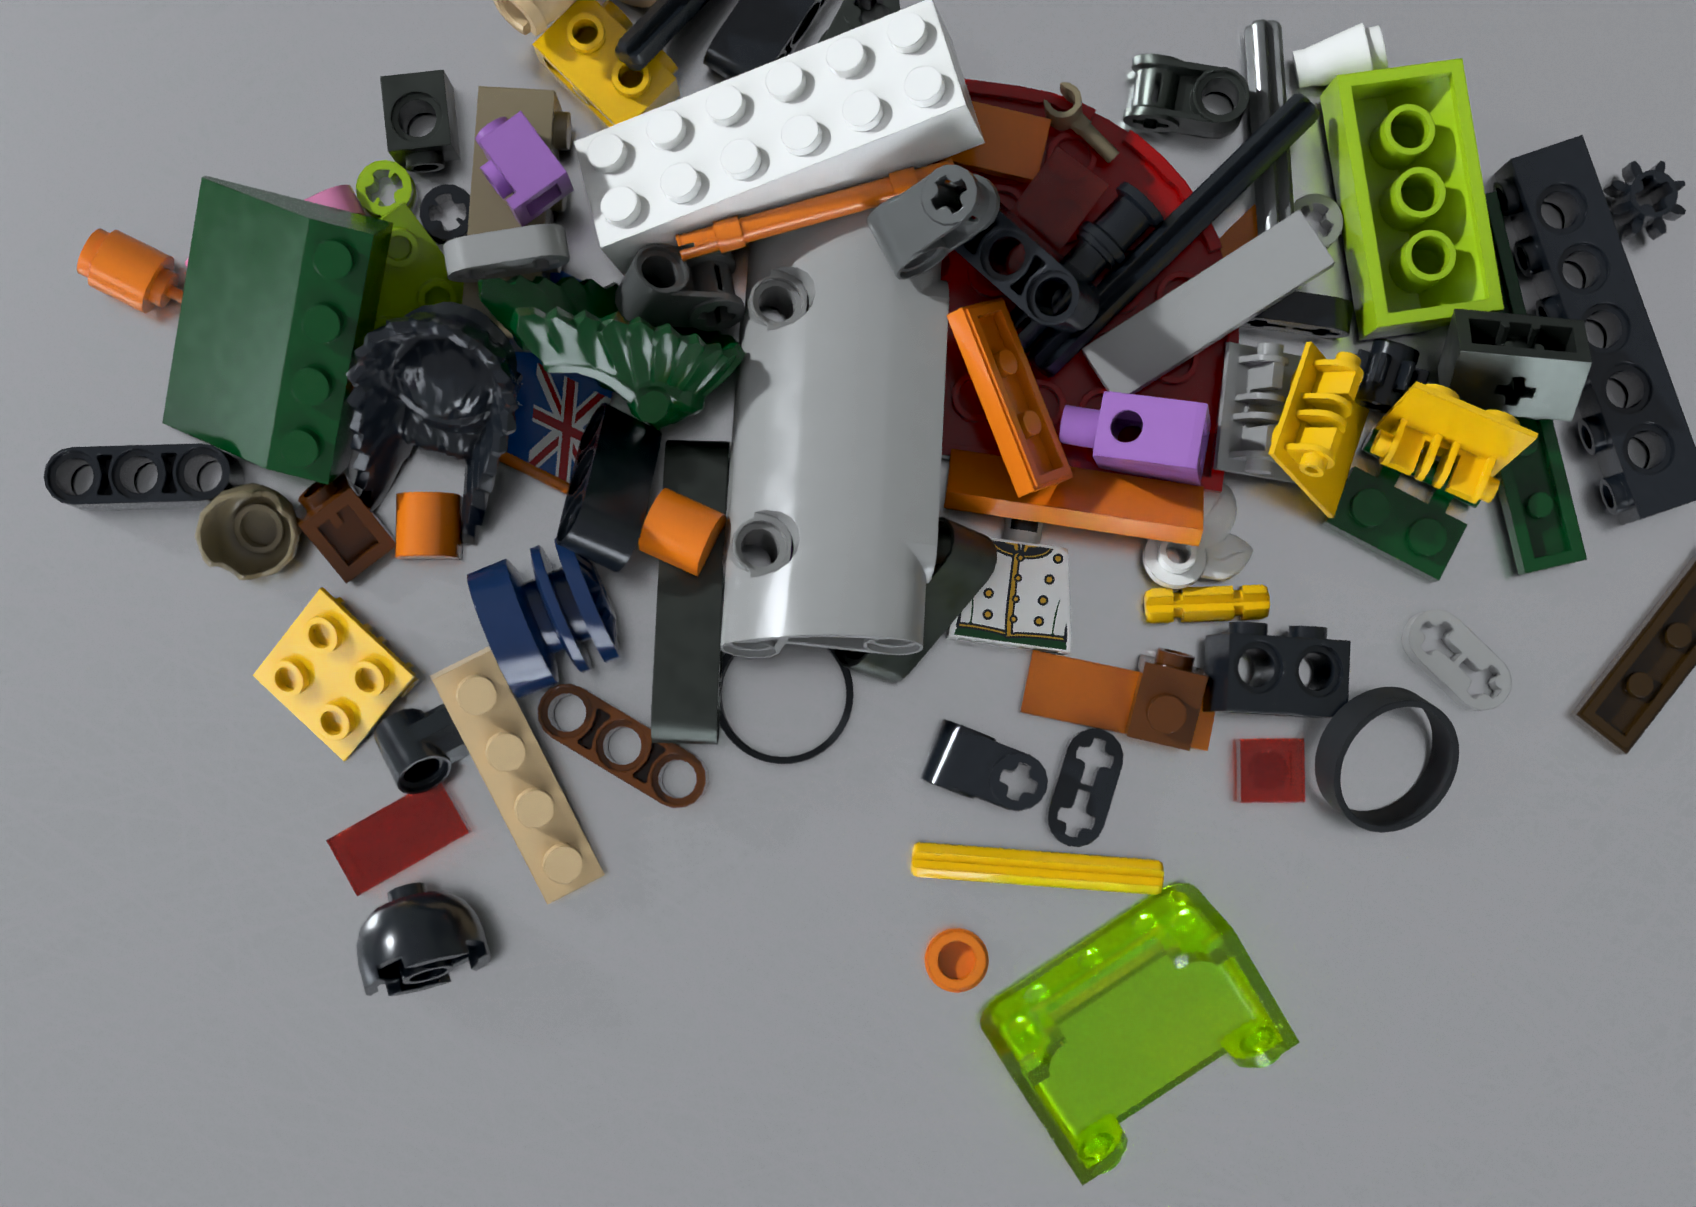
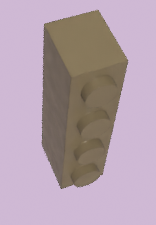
M478 86L475 138L479 131L491 121L499 117L510 119L519 111H522L558 161L559 150H569L571 143L570 112H562L555 90ZM475 139L467 235L521 227L506 201L513 193L502 199L481 171L480 167L488 162ZM567 196L525 226L554 224L555 211H565ZM562 266L552 270L522 274L521 276L530 281H533L536 276L546 277L550 280L551 273H560ZM514 276L504 277L501 279L508 281L511 277ZM464 282L462 304L477 309L488 316L503 331L515 352L532 353L530 350L523 351L513 339V335L490 314L479 299L478 282Z

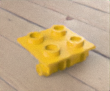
M1306 342L1299 365L1292 375L1290 391L1279 423L1273 430L1268 454L1328 518H1334L1370 410L1354 401L1359 385L1363 380L1364 371L1360 367L1362 361L1357 355L1343 351L1338 352L1335 359H1326L1313 342Z
M1416 381L1376 424L1375 429L1379 430L1373 441L1370 453L1380 457L1379 464L1410 476L1414 472L1421 450H1423L1414 476L1419 481L1424 480L1435 457L1439 456L1441 458L1432 481L1433 487L1440 489L1453 467L1445 489L1446 492L1467 500L1472 504H1476L1478 500L1490 503L1500 484V480L1494 478V476L1537 439L1538 433L1520 426L1519 421L1506 412L1492 409L1483 410L1460 400L1459 395L1448 387L1439 384H1422Z
M322 587L253 676L343 761H346L398 696L401 698L406 696L415 687L419 679L413 672L415 666L411 662L405 664L385 646L387 640L383 636L377 638L371 633L373 627L369 623L363 625L344 607L346 602L341 597L335 599Z

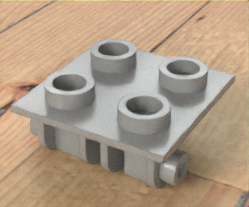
M1226 342L1213 469L1295 483L1268 452L1271 446L1273 430L1279 423L1290 391L1291 378L1299 365L1301 356L1283 353L1284 345L1278 343L1262 342L1258 343V347Z

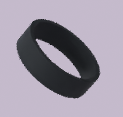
M826 648V649L832 654V656L834 657V654H833V652H832V649H831V648ZM725 653L722 658L720 726L726 736L740 750L761 761L776 764H793L809 760L824 752L841 735L851 714L854 694L850 670L839 664L845 679L846 704L838 726L827 740L811 751L790 757L766 755L746 745L730 727L723 710L722 684L726 670L735 657Z
M1380 687L1366 691L1354 697L1340 708L1323 731L1315 756L1317 785L1324 799L1358 827L1379 833L1405 829L1425 818L1447 794L1454 780L1459 762L1458 737L1450 719L1440 709L1416 693L1400 687ZM1402 707L1422 708L1431 725L1432 749L1428 764L1418 782L1401 799L1384 808L1372 811L1349 809L1342 795L1340 778L1344 757L1356 735L1370 721L1387 711Z

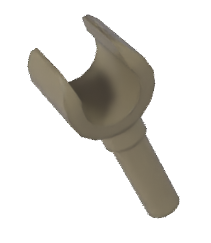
M1068 82L1060 83L1061 94L1074 106L1068 111L1060 112L1053 109L1051 104L1044 99L1045 116L1051 119L1050 126L1063 131L1072 129L1109 164L1120 152L1082 113V97L1078 88Z

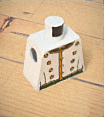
M1005 517L1003 539L989 537L993 540L997 549V562L994 572L948 627L946 639L1031 651L1036 650L1060 655L1070 653L1072 640L1067 548L1040 544L1043 523Z

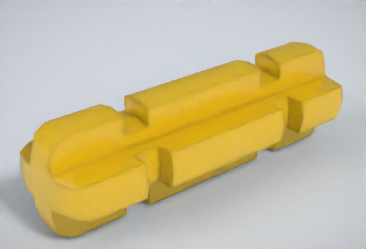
M1263 584L1239 586V590H1233V586L1186 587L1179 589V592H1173L1171 588H1151L1144 595V614L1146 621L1149 623H1172L1174 618H1180L1181 622L1234 620V616L1239 615L1241 620H1260L1268 617L1270 610L1268 588Z

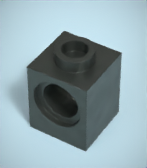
M444 70L380 76L387 149L394 161L401 166H407V170L410 172L426 173L445 168L444 161L460 160L453 86ZM425 112L436 115V124L427 135L413 137L407 134L408 123L415 115Z

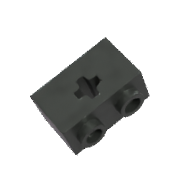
M1454 309L1437 368L1440 385L1455 391L1459 395L1460 400L1483 410H1499L1512 416L1535 420L1572 421L1592 364L1584 320Z

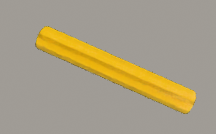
M923 842L914 844L911 856L912 874L923 878L1151 895L1161 893L1164 883L1163 863L1159 860Z

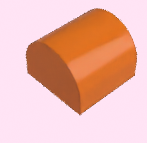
M664 488L656 497L646 516L638 542L639 550L698 577L726 523V515L673 490Z
M403 492L396 494L395 558L462 559V496L445 492Z

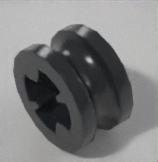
M443 184L432 188L424 196L420 204L419 217L425 230L436 242L445 244L449 240L467 236L470 195L463 188L456 185ZM447 201H453L458 210H466L465 219L457 218L456 220L460 226L453 230H447L441 221L434 220L436 211L444 212L440 205Z

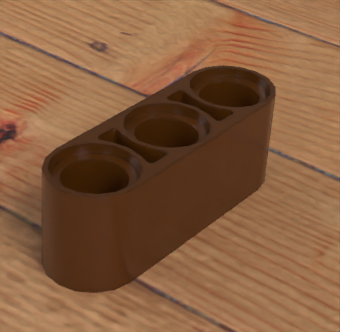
M559 684L550 688L541 697L537 708L538 721L542 729L551 738L659 803L671 808L688 807L698 802L706 793L709 785V772L703 760L679 744L652 743L651 727L590 690L574 684ZM567 695H576L583 701L586 707V717L578 729L567 732L556 724L554 708L561 698ZM628 727L638 734L641 740V751L633 762L622 765L611 758L608 752V741L616 730ZM676 760L688 762L694 768L697 779L694 790L689 795L680 798L670 795L662 784L664 769L669 763Z

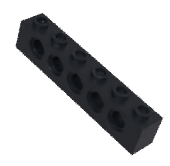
M1583 135L1510 159L1494 173L1497 181L1494 182L1493 192L1497 191L1502 216L1505 218L1510 217L1518 240L1514 244V251L1519 268L1526 277H1532L1538 293L1539 300L1536 301L1535 305L1537 316L1584 320V322L1587 319L1599 322L1607 333L1605 348L1596 347L1588 341L1592 364L1578 402L1582 419L1578 421L1580 438L1587 452L1591 455L1595 454L1604 477L1600 480L1599 486L1606 508L1611 514H1617L1620 524L1625 525L1696 501V446ZM1543 202L1553 203L1562 210L1565 217L1563 229L1554 228L1546 223L1541 213ZM1564 261H1573L1583 268L1586 275L1584 288L1574 287L1567 282L1563 274ZM1609 378L1619 380L1627 388L1629 399L1625 408L1617 407L1609 400L1606 393V385ZM1632 437L1642 440L1649 449L1650 460L1646 468L1635 465L1629 457L1628 444Z

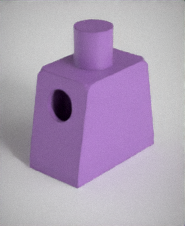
M1105 391L1100 410L1065 405L1061 419L1059 441L1062 444L1093 448L1094 460L1097 466L1102 469L1200 486L1211 428L1208 404ZM1133 426L1142 429L1141 434L1134 441L1125 443L1117 440L1119 433L1124 428Z

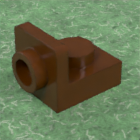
M345 473L339 475L329 484L315 482L300 495L298 501L301 505L294 510L299 527L346 584L396 547V541L356 492L353 483Z

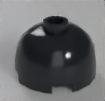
M421 882L402 885L390 890L387 893L389 902L376 908L361 926L356 945L358 966L365 993L368 996L378 992L380 984L386 985L388 996L426 990L451 982L449 972L454 967L469 961L471 969L474 971L481 969L491 961L486 936L476 912L464 899L445 891L427 892L425 884Z

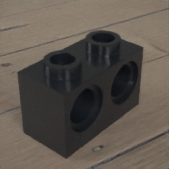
M1229 622L1228 633L1206 635L1204 672L1208 676L1203 696V712L1320 719L1332 718L1348 702L1351 641L1327 639L1328 628L1289 626L1288 637L1267 635L1268 624ZM1245 652L1252 658L1255 667L1253 678L1248 684L1242 680L1238 670L1239 660ZM1304 657L1309 659L1314 671L1312 682L1308 687L1302 683L1299 676V666Z

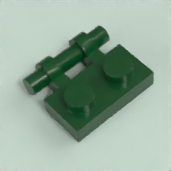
M1373 428L1366 438L1362 450L1380 459L1379 456L1370 453L1373 441L1379 430ZM1420 453V456H1419V459H1418V461H1417V464H1416V467H1415V469H1414V472L1411 474V476H1413V477L1415 476V471H1416V468H1417V466H1418V463H1419V460H1420V457H1421L1422 453ZM1434 460L1427 476L1423 480V482L1432 486L1439 461ZM1380 464L1375 476L1354 466L1349 471L1334 518L1325 516L1322 525L1432 582L1440 580L1468 525L1445 513L1453 498H1456L1476 508L1481 500H1478L1476 504H1472L1445 491L1453 467L1440 489L1432 486L1426 501L1423 502L1394 487L1401 472Z

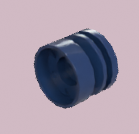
M556 538L554 539L555 547L562 567L554 570L548 556L540 545L530 548L531 564L535 578L527 582L523 581L515 566L508 559H503L467 574L471 598L489 646L510 689L519 699L559 683L558 667L554 653L565 649L573 664L582 673L592 669L584 643L586 640L592 638L605 663L622 657L617 641L616 615L594 563L557 545Z

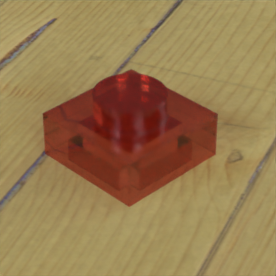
M1304 738L1236 739L1237 803L1305 802Z

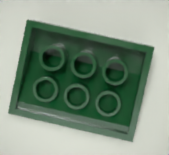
M203 176L199 190L162 423L265 469L324 484L331 483L349 466L352 451L350 445L354 436L349 427L354 415V409L346 399L355 387L346 376V373L357 364L355 350L364 345L365 336L374 330L393 223L210 176Z

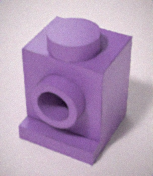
M519 111L510 119L499 117L491 121L477 134L475 140L488 160L480 169L502 199L513 193L506 201L521 227L574 191L566 170L522 111Z

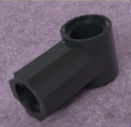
M444 703L426 713L415 708L403 709L392 713L382 720L374 732L375 742L398 789L406 794H420L435 788L448 777L452 763L470 754Z

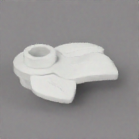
M1223 484L1221 493L1204 491L1203 533L1199 546L1147 539L1143 549V564L1146 572L1155 583L1166 588L1182 589L1194 584L1199 578L1218 581L1230 579L1245 567L1253 553V549L1238 536L1230 534L1236 519L1237 504L1232 489L1228 485ZM1170 547L1179 549L1184 553L1186 562L1179 564L1171 561L1167 556L1166 549Z

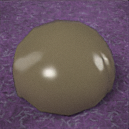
M250 483L227 488L202 510L195 532V539L202 559L209 567L223 568L235 575L239 580L244 581L279 573L296 555L302 530L298 525L293 506L285 496L270 487Z

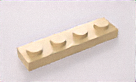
M489 646L430 675L547 905L604 876L605 874Z

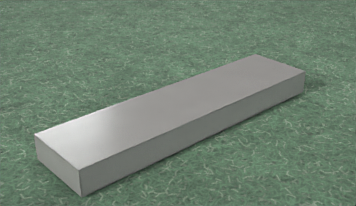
M1299 209L1082 348V353L1107 391L1135 394L1334 267L1335 261Z

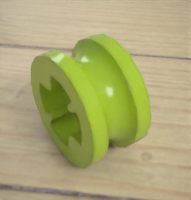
M389 160L375 161L366 166L358 176L356 183L357 198L363 208L374 218H382L402 202H405L411 211L415 207L417 200L416 185L406 169L398 163ZM383 177H389L394 185H397L400 180L402 181L403 188L394 192L395 203L389 206H385L380 198H376L374 202H372L371 194L380 190L378 180Z

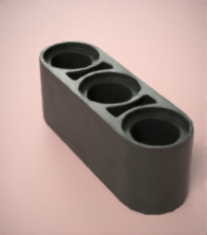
M939 517L935 568L930 582L926 584L923 650L909 655H887L832 649L835 660L843 667L885 682L895 683L905 678L989 580L997 562V549L993 540L982 533L945 517Z

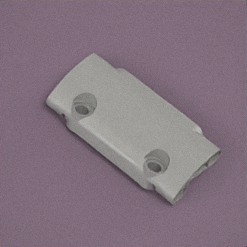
M875 208L749 242L745 315L740 321L739 345L746 355L736 371L722 561L725 574L720 648L723 652L733 656L745 658L772 657L777 655L785 644L887 655H909L923 650L926 584L930 582L934 572L938 543L948 331L946 315H948L949 286L946 280H941L942 261L916 277L905 280L896 277L866 222L867 217ZM807 300H808L809 309H808V311L806 312ZM762 306L778 308L783 312L786 320H770L762 314L759 308ZM791 540H792L793 553H792V557H791V560H790V556H791ZM745 545L760 546L768 553L771 564L760 567L752 565L743 556L741 547Z

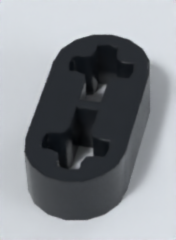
M1295 291L1242 326L1313 337L1345 338L1350 335L1353 302L1334 296Z
M1092 728L1080 731L1069 740L1064 749L1046 808L1045 822L1049 833L1054 839L1066 846L1081 847L1088 845L1099 837L1104 828L1122 769L1124 755L1118 740L1114 735L1105 730ZM1098 739L1103 742L1102 753L1111 756L1110 764L1108 767H1097L1095 769L1089 786L1081 783L1085 762L1076 758V752L1079 747H1090L1093 740ZM1078 790L1088 792L1083 806V813L1092 817V824L1089 829L1078 828L1074 837L1065 834L1066 823L1057 819L1058 812L1061 807L1072 808Z

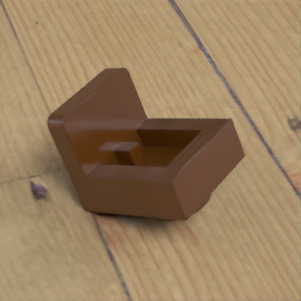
M1158 648L1156 657L1140 654L1137 665L1140 673L1125 729L1127 737L1190 751L1208 676L1201 668L1193 666L1194 656L1166 648Z

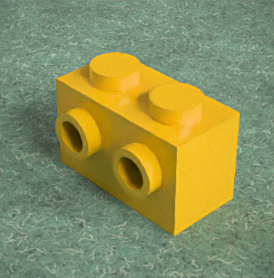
M576 0L532 45L540 63L607 128L671 103L680 96L677 78L674 76L678 71V67L663 50L640 71L630 70L624 62L617 58L615 47L618 45L619 39L633 26L630 19L617 5L610 0H606L602 5L596 0Z

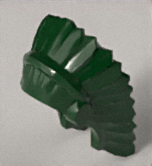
M521 275L511 277L508 281L501 278L478 280V293L481 302L490 314L513 335V339L523 351L530 350L539 358L546 372L578 373L594 378L601 388L620 395L627 402L629 410L635 418L647 422L657 431L670 424H676L689 415H696L704 410L706 396L734 372L746 355L736 339L730 335H722L721 331L707 332L695 328L672 327L669 323L653 327L640 316L627 321L618 312L615 304V292L619 286L615 282L602 287L593 279H585L579 282L574 276L563 277L555 284L546 277L536 276L533 281H530Z

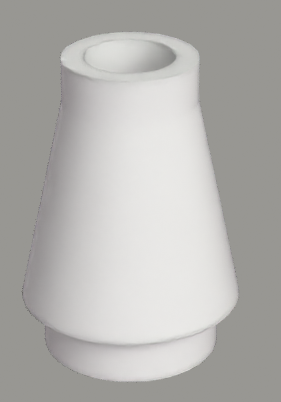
M1359 23L1307 48L1292 51L1299 89L1309 86H1328L1336 75L1388 68L1384 39L1379 25L1364 28L1363 23Z

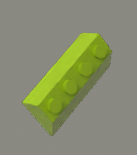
M1458 58L1336 75L1320 95L1337 204L1343 214L1342 236L1359 340L1417 333L1450 325L1454 309L1487 312L1503 311L1504 305L1463 59Z

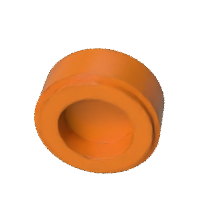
M949 927L939 931L931 938L925 950L924 963L930 979L938 987L949 992L959 993L971 990L983 980L988 970L989 956L985 944L974 932L962 927Z

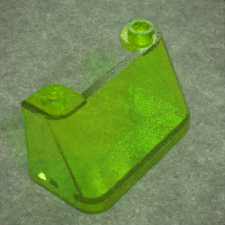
M1178 883L1162 889L1161 893L1152 895L999 995L988 1004L980 1018V1026L985 1036L1082 1186L1098 1175L1109 1172L1120 1162L1128 1143L1126 1133L1120 1125L1122 1121L1225 1053L1239 1067L1263 1068L1274 1063L1281 1054L1300 1043L1234 929L1199 889L1190 883Z

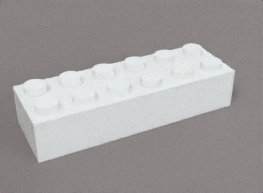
M924 0L574 141L600 248L624 276L639 249L646 245L661 244L678 247L676 234L680 235L712 226L714 221L738 215V218L885 178L888 177V173L912 166L914 169L925 167L985 143L952 39L933 0ZM689 243L679 247H693L694 243Z

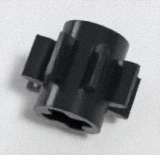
M1633 161L1622 169V177L1625 182L1613 180L1603 188V192L1613 198L1610 212L1613 220L1615 219L1624 228L1623 239L1628 240L1645 228L1648 236L1655 240L1666 233V224L1663 219L1675 221L1685 214L1686 210L1681 205L1676 204L1678 191L1686 184L1684 181L1674 182L1668 174L1664 173L1665 162L1660 161L1649 171L1642 172L1641 166L1636 161ZM1636 195L1638 197L1648 195L1653 206L1651 204L1640 206L1636 201Z
M1375 339L1370 352L1359 349L1358 354H1355L1362 361L1360 367L1364 371V377L1359 385L1354 401L1362 407L1386 414L1416 381L1427 384L1430 372L1416 368L1420 353L1410 346L1391 340Z

